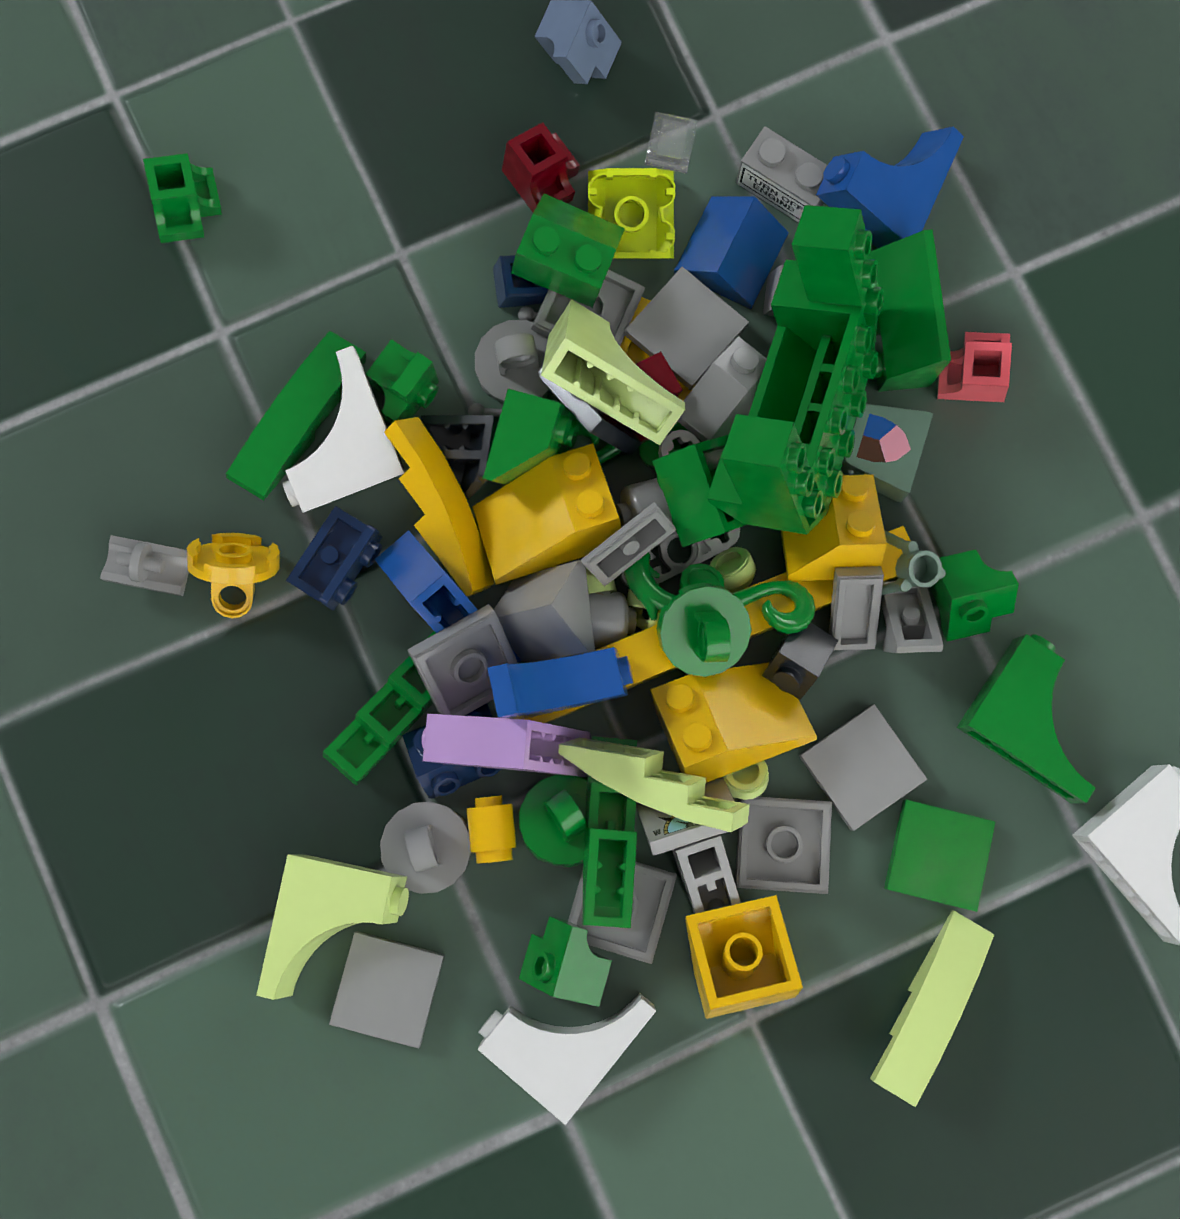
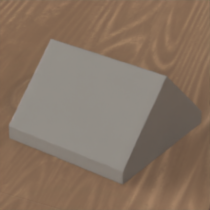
M581 560L513 579L494 608L512 650L521 659V663L545 661L595 651L586 567Z

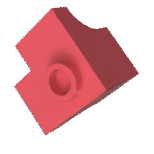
M965 332L963 348L950 352L951 361L939 375L937 399L1004 402L1010 379L1012 352L1010 334Z

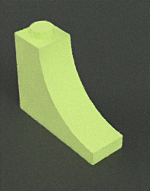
M571 299L548 336L541 376L656 444L661 445L685 411V402L655 382L627 356L615 340L610 329V322Z
M288 854L256 996L272 1000L293 996L298 977L308 959L323 942L337 932L359 923H397L399 916L403 915L408 904L409 891L408 888H405L407 876L309 855Z

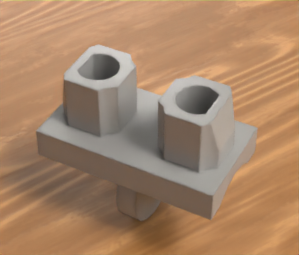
M111 535L108 557L100 579L107 582L183 596L189 574L187 550Z

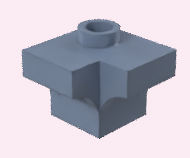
M551 0L535 34L536 40L553 61L559 64L573 83L588 84L590 77L606 79L622 43L591 0Z

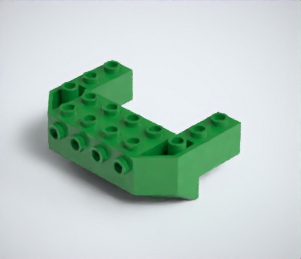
M804 206L792 242V249L796 260H785L771 303L778 326L748 416L735 415L707 497L710 504L743 524L807 535L827 515L832 498H838L843 483L841 466L844 457L849 458L853 452L855 443L853 427L856 417L862 418L865 412L867 402L865 387L868 378L873 379L877 372L878 352L875 351L878 315H880L884 303L883 287H878L877 283L878 261L872 259L871 256L872 233L870 230L865 229L861 209Z

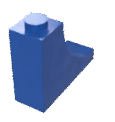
M954 126L924 132L910 153L894 166L876 160L865 151L835 156L824 170V178L816 196L829 207L861 209L865 229L870 230L872 233V244L877 248H881L923 230L964 136Z
M409 530L374 559L409 604L435 633L478 610ZM513 651V653H514V655H515V657H516V660H517V662L519 663V662L521 661V659H520V658L517 656V654Z
M615 647L545 661L520 664L506 663L487 668L498 718L525 719L627 696L626 685L634 683L628 656L619 657L618 650Z

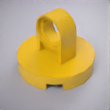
M244 533L212 534V543L201 545L198 538L187 546L188 572L196 578L211 583V601L217 613L228 618H238L247 614L251 609L255 583L275 576L280 569V551L275 543H272L269 548L262 546V537ZM227 586H236L243 590L246 599L240 604H228L222 599L220 592Z

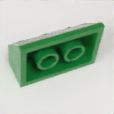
M933 229L920 231L871 251L872 259L878 261V287H883L884 303L882 311L878 315L875 351L878 352V367L874 378L877 381L878 392L930 387L951 361Z

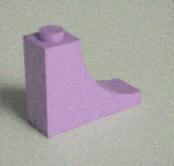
M427 714L426 727L422 734L423 761L586 777L587 773L558 753L560 743L579 737L590 739V732L524 719Z

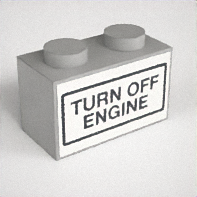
M764 126L741 160L736 184L799 223L805 205L822 206L825 203L816 194L824 178L823 173L827 165Z

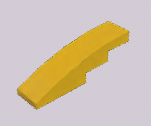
M419 417L395 420L384 433L410 467L399 480L425 514L414 525L467 597L490 588L494 581L482 537L467 499L444 454Z

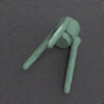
M885 531L886 542L901 549L903 554L898 558L895 567L898 579L895 582L883 585L881 596L898 591L907 592L911 587H931L940 578L945 576L946 572L935 553L919 550L918 544L915 541H906Z

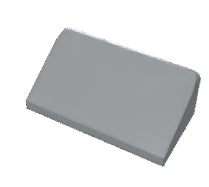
M653 502L581 559V562L606 586L677 529L661 508Z

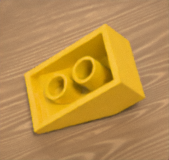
M593 443L547 458L472 506L496 585L585 557L621 528L620 519Z
M769 663L728 668L723 673L706 677L689 674L651 689L656 714L683 774L706 777V783L817 740V735L799 699L779 689L774 683L762 676Z

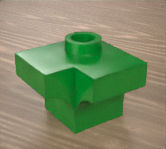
M188 153L143 159L160 242L167 243L203 238L204 231L201 217L222 215L213 168L198 167L191 164Z
M392 339L365 374L371 387L385 396V404L381 413L388 425H391L395 420L413 418L420 407L425 409L433 402L439 391V386H437L439 379L433 362L419 352L413 353Z
M976 549L939 558L946 574L936 584L932 585L930 589L939 609L941 630L947 642L990 632L993 617L1014 613L1019 583L1012 570L999 571L988 567L982 561Z
M549 916L544 936L531 934L519 979L551 997L599 1007L612 960L589 949L587 929L566 920Z

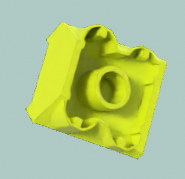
M605 168L589 170L588 213L625 228L613 259H674V171L658 168Z

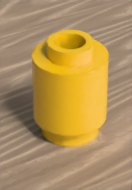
M502 795L475 798L476 807L466 809L470 850L476 854V864L513 860L512 848H516L512 804H503Z

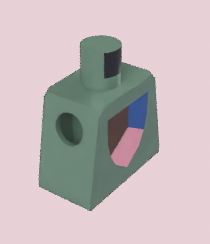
M866 404L862 418L856 417L854 423V448L849 458L844 457L841 466L843 475L873 474L877 492L901 503L910 493L933 413Z

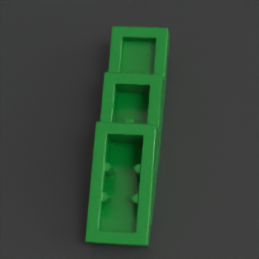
M329 331L273 401L226 472V478L264 501L286 475L285 470L292 468L315 441L316 429L340 402L342 374L336 352L354 346L362 366L366 362V352Z
M433 631L427 638L436 634L435 631ZM410 656L388 677L387 683L356 713L355 720L323 751V757L355 786L361 782L402 738V735L406 734L433 704Z
M590 737L592 740L637 747V740ZM588 774L585 807L586 829L584 830L582 925L631 928L637 832H634L636 801L602 784Z

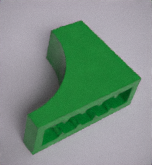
M1025 634L1015 638L1008 646L957 728L1069 803H1087L1096 787L1086 781L1065 756L1057 739L1052 717L1053 690L1065 659L1054 652L1056 647L1041 636Z

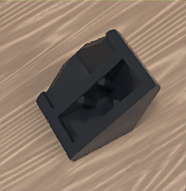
M421 415L422 423L444 454L466 499L469 500L487 481L483 479V475L497 429L498 417L494 415Z

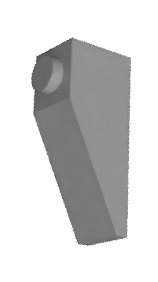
M721 835L672 850L694 914L741 903Z

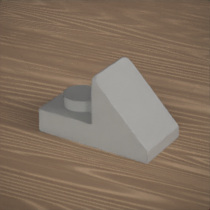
M911 587L907 592L898 591L881 596V606L886 622L883 652H942L944 645L927 587Z

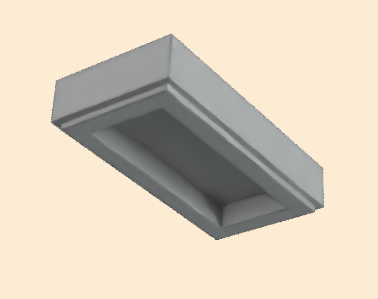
M881 566L835 568L829 634L839 640L834 650L875 649L884 579Z

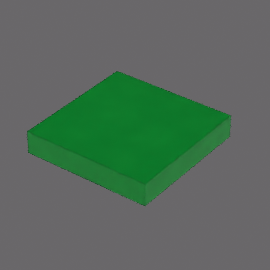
M903 800L884 889L977 912L996 821L910 800Z

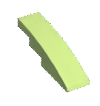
M580 737L559 744L558 753L595 780L640 804L684 821L727 832H733L748 823L749 804L705 796L706 777L662 770L664 751Z
M951 911L908 989L912 993L889 1033L893 1037L870 1077L873 1082L912 1106H917L962 1016L993 940V933L958 912Z

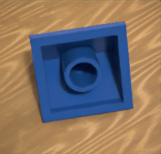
M711 196L674 269V273L676 274L681 267H684L711 291L752 309L789 232L755 196Z

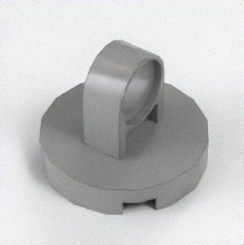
M508 320L493 326L481 338L475 351V373L480 386L487 395L502 402V405L504 404L508 388L541 398H546L551 391L539 377L540 374L538 373L543 367L548 338L532 331L533 322L528 320Z
M436 802L413 803L399 810L386 824L380 841L381 861L386 871L407 876L405 888L419 894L436 893L456 883L467 869L472 855L469 830L464 819L450 807Z

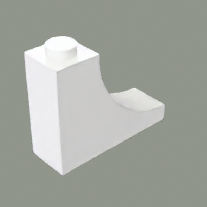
M354 346L336 352L342 374V400L331 432L321 446L307 459L285 470L289 479L282 482L285 493L292 507L300 505L302 513L405 473L394 445L384 433L387 426Z
M1170 764L1154 765L1141 774L1072 836L1163 942L1180 945V907L1173 888L1171 868L1173 848L1180 830V769L1175 766L1172 767Z
M639 993L625 1008L605 1020L578 1027H561L533 1020L510 1005L503 1015L495 1010L478 1031L484 1037L478 1050L566 1125L654 1015L656 1009L653 1003Z

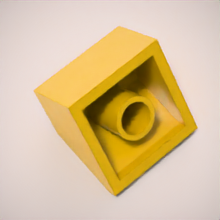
M873 474L843 475L842 488L838 498H832L827 515L807 535L781 530L787 580H834V572L837 567L882 566L887 542Z
M776 895L685 917L694 975L706 1019L796 998L802 990V982Z

